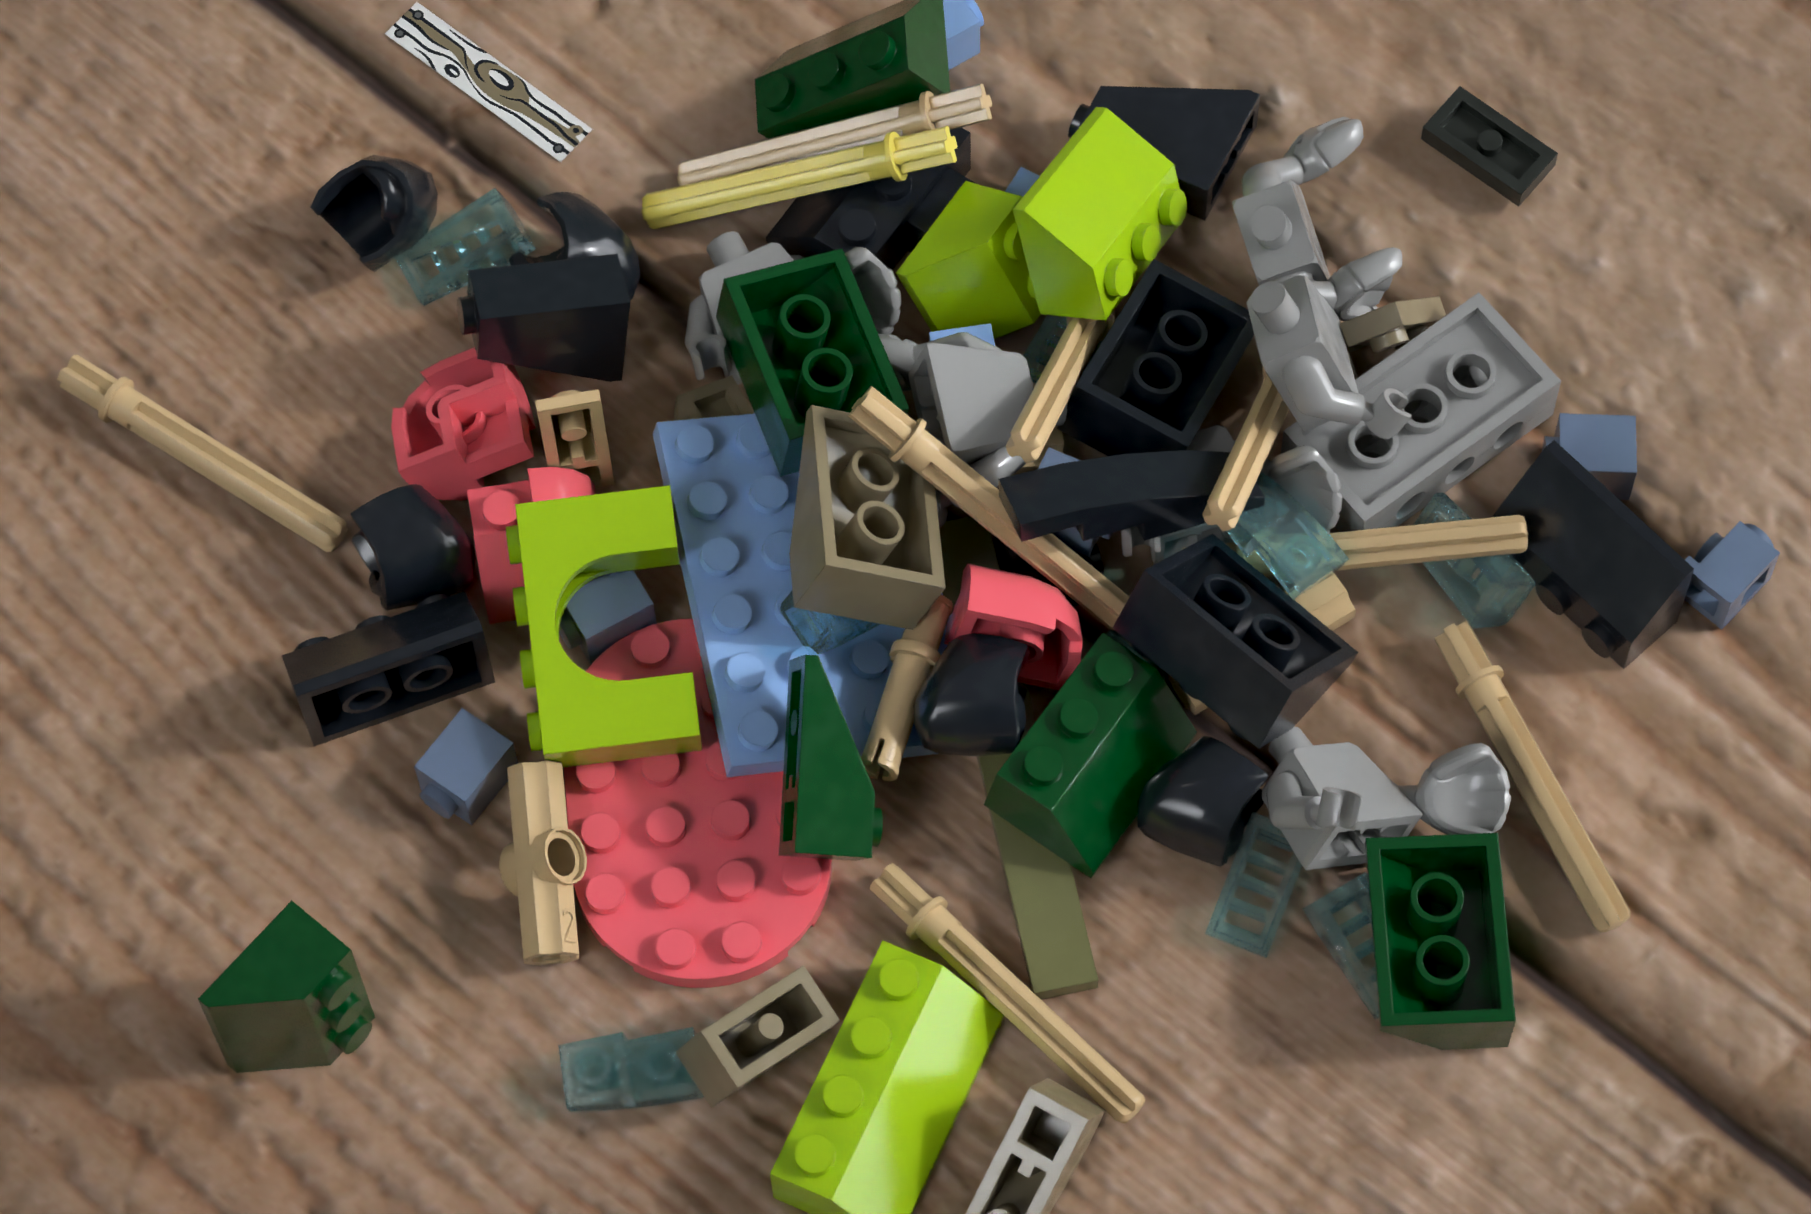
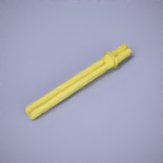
M949 126L905 136H899L897 132L886 133L883 141L648 193L642 198L643 208L641 212L643 219L646 220L650 228L659 229L889 177L900 182L907 179L908 173L956 163L957 158L954 149L957 148L955 136H951Z

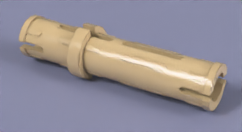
M943 595L937 598L913 630L904 629L902 638L897 639L892 644L889 656L893 664L861 756L868 776L872 778H878L881 767L885 769L882 776L884 781H893L898 777L899 766L914 724L913 705L923 680L931 674L941 656L938 649L949 616L954 608L952 601Z

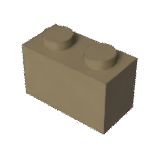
M803 965L701 1030L676 1050L675 1053L712 1108L814 1042L838 1024L840 1019Z

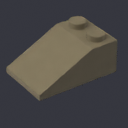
M811 405L806 412L789 553L794 608L913 630L946 588L935 487L901 459L896 462L891 461L888 458L891 451L849 418V412Z

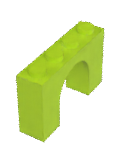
M670 485L515 504L518 525L506 526V537L510 564L522 563L525 587L513 588V600L517 626L529 625L532 649L520 650V663L524 689L536 688L538 711L527 713L531 752L543 750L545 760L561 762L564 768L701 751L702 742L693 672L620 681L603 679L587 673L578 667L567 656L559 642V629L564 610L574 594L588 582L615 572L680 565Z

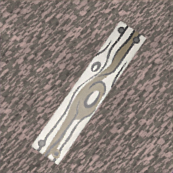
M418 2L385 33L559 162H562L593 130Z

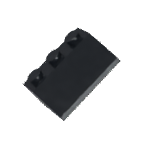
M962 127L950 130L951 136H955L957 148L954 149L957 158L956 163L908 173L907 179L900 182L889 177L796 198L768 233L766 243H779L790 256L800 255L804 258L841 248L846 253L855 247L867 248L887 268L893 270L908 251L907 221L948 168L955 170L963 176H966L970 171L971 133Z
M1153 259L1075 385L1067 404L1066 420L1057 429L1106 456L1187 450L1254 337L1248 309Z
M1553 440L1544 448L1493 514V517L1521 515L1524 517L1528 531L1527 550L1523 553L1495 555L1494 557L1507 570L1511 572L1519 571L1536 587L1538 597L1549 610L1557 615L1564 613L1582 630L1585 642L1596 654L1603 658L1610 656L1619 666L1625 669L1678 621L1694 568L1563 447Z
M1214 534L1145 569L1112 627L1131 643L1133 649L1138 654L1152 660L1174 678L1186 694L1204 703L1227 722L1230 729L1237 736L1250 741L1258 749L1291 730L1350 666L1358 654V651Z
M465 591L452 596L448 594L433 595L422 600L415 609L392 617L379 615L368 618L359 623L355 630L330 639L328 637L308 639L300 643L293 652L282 655L314 747L495 683L484 631Z

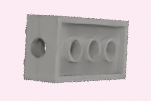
M1478 292L1355 380L1358 393L1364 396L1365 402L1371 404L1387 388L1396 389L1407 397L1408 404L1402 411L1411 414V419L1395 436L1389 439H1382L1370 431L1362 420L1356 426L1329 421L1305 432L1296 421L1283 431L1281 454L1303 445L1313 447L1332 471L1338 474L1341 485L1339 492L1343 495L1342 509L1339 512L1340 517L1335 526L1339 532L1397 527L1551 417L1554 412L1561 380Z

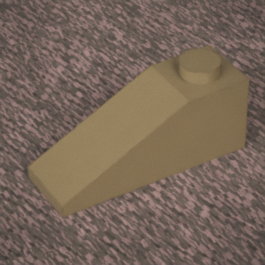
M1049 1078L1029 1087L966 1214H1050L1078 1167L1106 1110Z

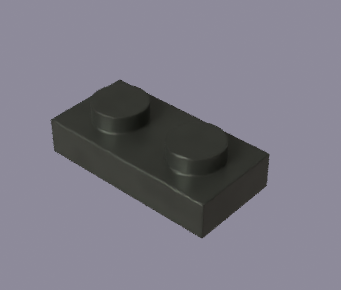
M1461 86L1456 89L1422 129L1421 140L1518 207L1556 165L1558 156L1556 151Z

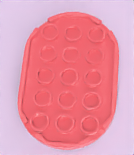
M677 619L647 626L618 640L606 649L589 666L586 672L599 678L618 681L693 672L702 750L564 767L568 829L572 830L580 838L587 856V867L584 876L580 881L573 884L582 915L595 938L603 947L606 946L616 956L633 966L635 972L655 981L679 987L712 988L731 985L762 974L780 963L788 956V951L804 936L810 926L814 927L824 908L831 885L832 859L779 856L783 771L735 777L726 776L693 619Z

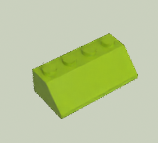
M882 940L771 1170L770 1178L773 1198L809 1214H913L1002 1024L1004 1015L943 965Z

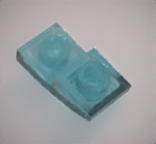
M1260 472L1257 483L1265 496V506L1242 512L1235 528L1227 531V533L1246 558L1257 552L1289 596L1295 600L1341 568L1349 558L1320 523L1294 497L1274 480Z
M693 1027L631 1040H628L624 1033L620 1032L558 1045L567 1109L569 1112L620 1110L705 1098L675 1053L676 1050L697 1034Z

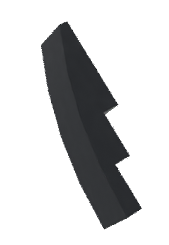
M1178 450L1128 453L1062 463L998 479L999 497L1021 542L1075 526L1083 541L1137 526L1145 541L1206 523L1202 514L1230 452ZM1257 481L1242 512L1265 506V496Z

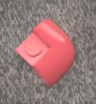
M475 347L443 359L421 371L420 373L425 381L408 396L403 407L393 408L391 429L398 472L409 485H421L438 500H467V490L485 487V476L534 457L530 430L535 429L536 426L526 392L515 366L477 359Z
M527 468L529 480L467 490L474 532L473 538L489 624L516 620L513 588L525 587L522 563L510 564L507 546L506 526L518 525L515 504L596 494L595 485L588 475L568 468Z
M972 564L966 565L963 570L960 594L947 622L944 644L948 645L949 642L958 636L972 633L1001 636L1027 645V651L1017 682L1060 690L1081 662L1083 640L1078 612L1058 588L1031 576Z

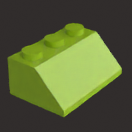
M1096 107L1013 208L1039 313L1043 315L1106 321L1186 217V196L1180 190L1174 164L1108 108Z

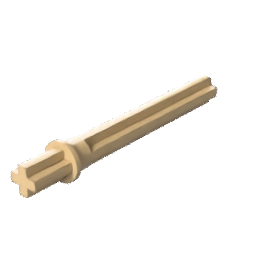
M982 83L935 96L931 91H925L920 94L919 100L683 161L678 165L679 186L883 141L886 133L897 132L899 136H905L949 126V130L973 125L992 119L990 111L992 101L990 94L986 95L984 84Z
M1115 309L1106 321L1066 317V329L1010 432L1011 436L1006 444V449L1011 457L1021 456L1025 463L1034 462L1039 458L1097 344L1104 340L1116 320Z
M78 354L73 355L68 366L60 370L57 378L61 382L60 387L97 409L98 417L103 422L110 423L114 420L325 552L336 550L345 538L348 529L343 518L136 391L133 381L129 378L121 377L116 379Z
M1264 367L1262 368L1264 379L1261 389L1202 514L1208 526L1218 525L1222 531H1229L1235 528L1289 411L1288 406Z
M872 386L856 401L848 417L891 451L888 456L891 461L896 462L901 459L1093 617L1108 629L1114 630L1112 627L1129 599L1126 593L1052 533L1021 542L999 497V490L924 428L927 422L924 419L919 418L914 421Z
M1510 515L1335 532L1319 540L1305 535L1247 541L1246 535H1238L1237 542L1225 544L1265 577L1523 553L1528 547V531L1523 516Z
M1468 621L1457 626L1455 623L1443 629L1444 633L1435 637L1434 640L1459 683L1455 689L1458 697L1461 699L1467 698L1594 928L1600 933L1618 928L1630 918V909L1502 683L1503 669L1499 665H1492Z
M894 863L884 868L881 876L870 885V890L908 925L906 935L911 940L920 938L934 952H937L1116 1121L1125 1124L1140 1111L1145 1103L1144 1095L962 926L961 922L946 909L948 905L947 900L942 896L933 899Z

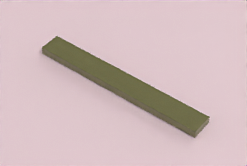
M971 516L945 521L943 526L939 528L946 586L942 593L943 596L952 601L953 605H955L959 597L963 570L967 564L1000 570L991 533ZM1020 683L1027 688L1024 701L1026 724L1021 740L1036 722L1028 685L1025 683ZM1012 753L976 756L986 798L997 772ZM989 809L1031 991L1042 1000L1098 988L1099 980L1071 864Z

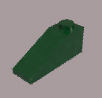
M803 655L789 660L779 856L850 861L872 858V847H878L880 844L883 830L882 811L880 808H874L875 790L819 656Z

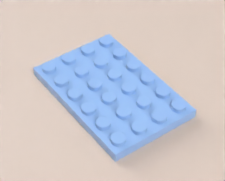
M755 413L657 422L653 431V439L663 485H670L679 559L726 776L735 777L783 771L789 660L803 655L819 656L861 757L893 664L889 656L892 644L897 639L902 638L905 628L794 608L789 553L799 472L780 477ZM946 628L938 649L940 655H942L947 647V644H944ZM913 724L902 758L938 754L923 747Z

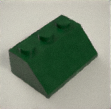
M903 0L787 50L755 78L758 133L770 139L919 100L920 94L925 91H931L934 96L950 92L943 0Z
M842 248L724 278L716 319L727 341V346L780 477L799 472L806 412L811 405L850 413L856 401L872 386L908 415L909 406Z
M1102 633L997 772L984 806L1086 876L1092 878L1137 817L1138 799L1145 783L1166 762L1183 753L1194 739L1197 731L1158 670Z
M1498 833L1366 838L1365 852L1380 1031L1440 1050L1508 1047L1515 1026L1516 1016Z
M292 900L198 998L227 1065L236 1073L331 1065L342 1052L350 1054L366 1040L372 1029L371 1021L375 1018L352 950Z

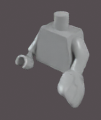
M1341 117L1309 128L1297 137L1283 158L1256 164L1244 174L1242 178L1244 197L1232 201V205L1259 285L1278 278L1294 277L1297 275H1306L1310 281H1327L1330 278L1299 185L1313 180L1329 171V168L1332 169L1360 145L1364 137L1363 126L1360 120ZM1374 306L1371 308V310H1375L1379 307Z
M731 231L717 236L707 246V252L715 267L705 271L699 277L701 295L696 297L689 306L685 346L691 355L697 380L705 379V370L712 367H722L725 377L732 375L737 385L742 383L727 346V341L716 319L724 278L804 257L800 255L790 256L781 244L773 242L749 252L739 233ZM855 247L846 252L845 256L878 334H891L894 330L893 325L898 322L901 312L899 309L901 306V291L896 287V277L892 269L887 268L867 248Z
M1394 247L1384 248L1342 266L1337 272H1334L1327 281H1310L1306 275H1297L1265 282L1259 285L1246 303L1262 365L1304 432L1329 421L1356 426L1362 420L1376 436L1382 439H1389L1395 436L1411 419V414L1402 411L1408 404V399L1396 389L1387 388L1373 404L1365 402L1364 396L1358 393L1344 335L1340 327V321H1347L1370 312L1372 307L1379 304L1384 292L1390 287L1393 275L1402 267V253L1400 249Z
M967 332L956 333L919 345L908 339L902 341L895 335L879 334L902 391L912 390L918 419L922 418L927 422L925 428L929 429L931 435L995 487L999 486L998 479L1012 476L1026 465L1021 456L1011 457L1006 449V444L1011 436L1010 432L1034 389L1026 358L1020 353L1001 351L1000 348ZM1067 404L1055 426L1064 424L1067 416ZM935 490L940 528L947 520V507L951 504L957 508L960 507L939 490Z
M1215 425L1198 430L1187 450L1231 452L1236 440H1233L1227 428ZM1305 445L1296 447L1276 456L1272 461L1266 459L1257 479V483L1265 496V506L1242 512L1235 528L1229 531H1222L1218 525L1208 526L1207 523L1144 541L1137 526L1121 530L1123 555L1125 557L1132 556V548L1134 546L1148 545L1150 546L1151 558L1155 565L1181 551L1182 547H1188L1211 534H1214L1224 543L1237 542L1238 535H1246V538L1249 539L1266 534L1269 531L1272 507L1270 500L1274 502L1284 517L1303 532L1317 540L1324 539L1330 534V529L1336 526L1340 517L1339 512L1342 509L1343 495L1339 492L1341 485L1338 474L1332 471L1315 448Z
M1293 727L1270 743L1269 752L1279 763V766L1262 789V799L1268 808L1271 823L1275 827L1280 828L1305 870L1366 863V838L1408 836L1419 819L1447 835L1494 833L1501 829L1504 824L1511 801V795L1508 791L1510 784L1507 771L1491 748L1483 743L1469 744L1437 758L1424 771L1418 785L1398 786L1358 746L1350 742L1313 745L1299 727Z

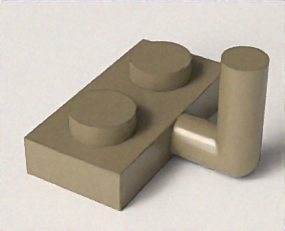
M1440 297L1395 301L1340 323L1355 380L1358 378V374L1350 352L1371 345L1373 353L1382 352L1393 347L1398 350L1446 316Z

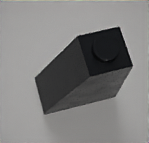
M1101 86L1090 106L1081 104L1077 109L1069 127L1068 137L1071 138L1096 107L1108 108L1174 164L1180 190L1186 196V213L1206 221L1257 126L1260 94L1251 90Z
M618 254L468 271L467 296L458 297L457 313L462 335L472 334L477 359L608 382L622 380L630 298Z

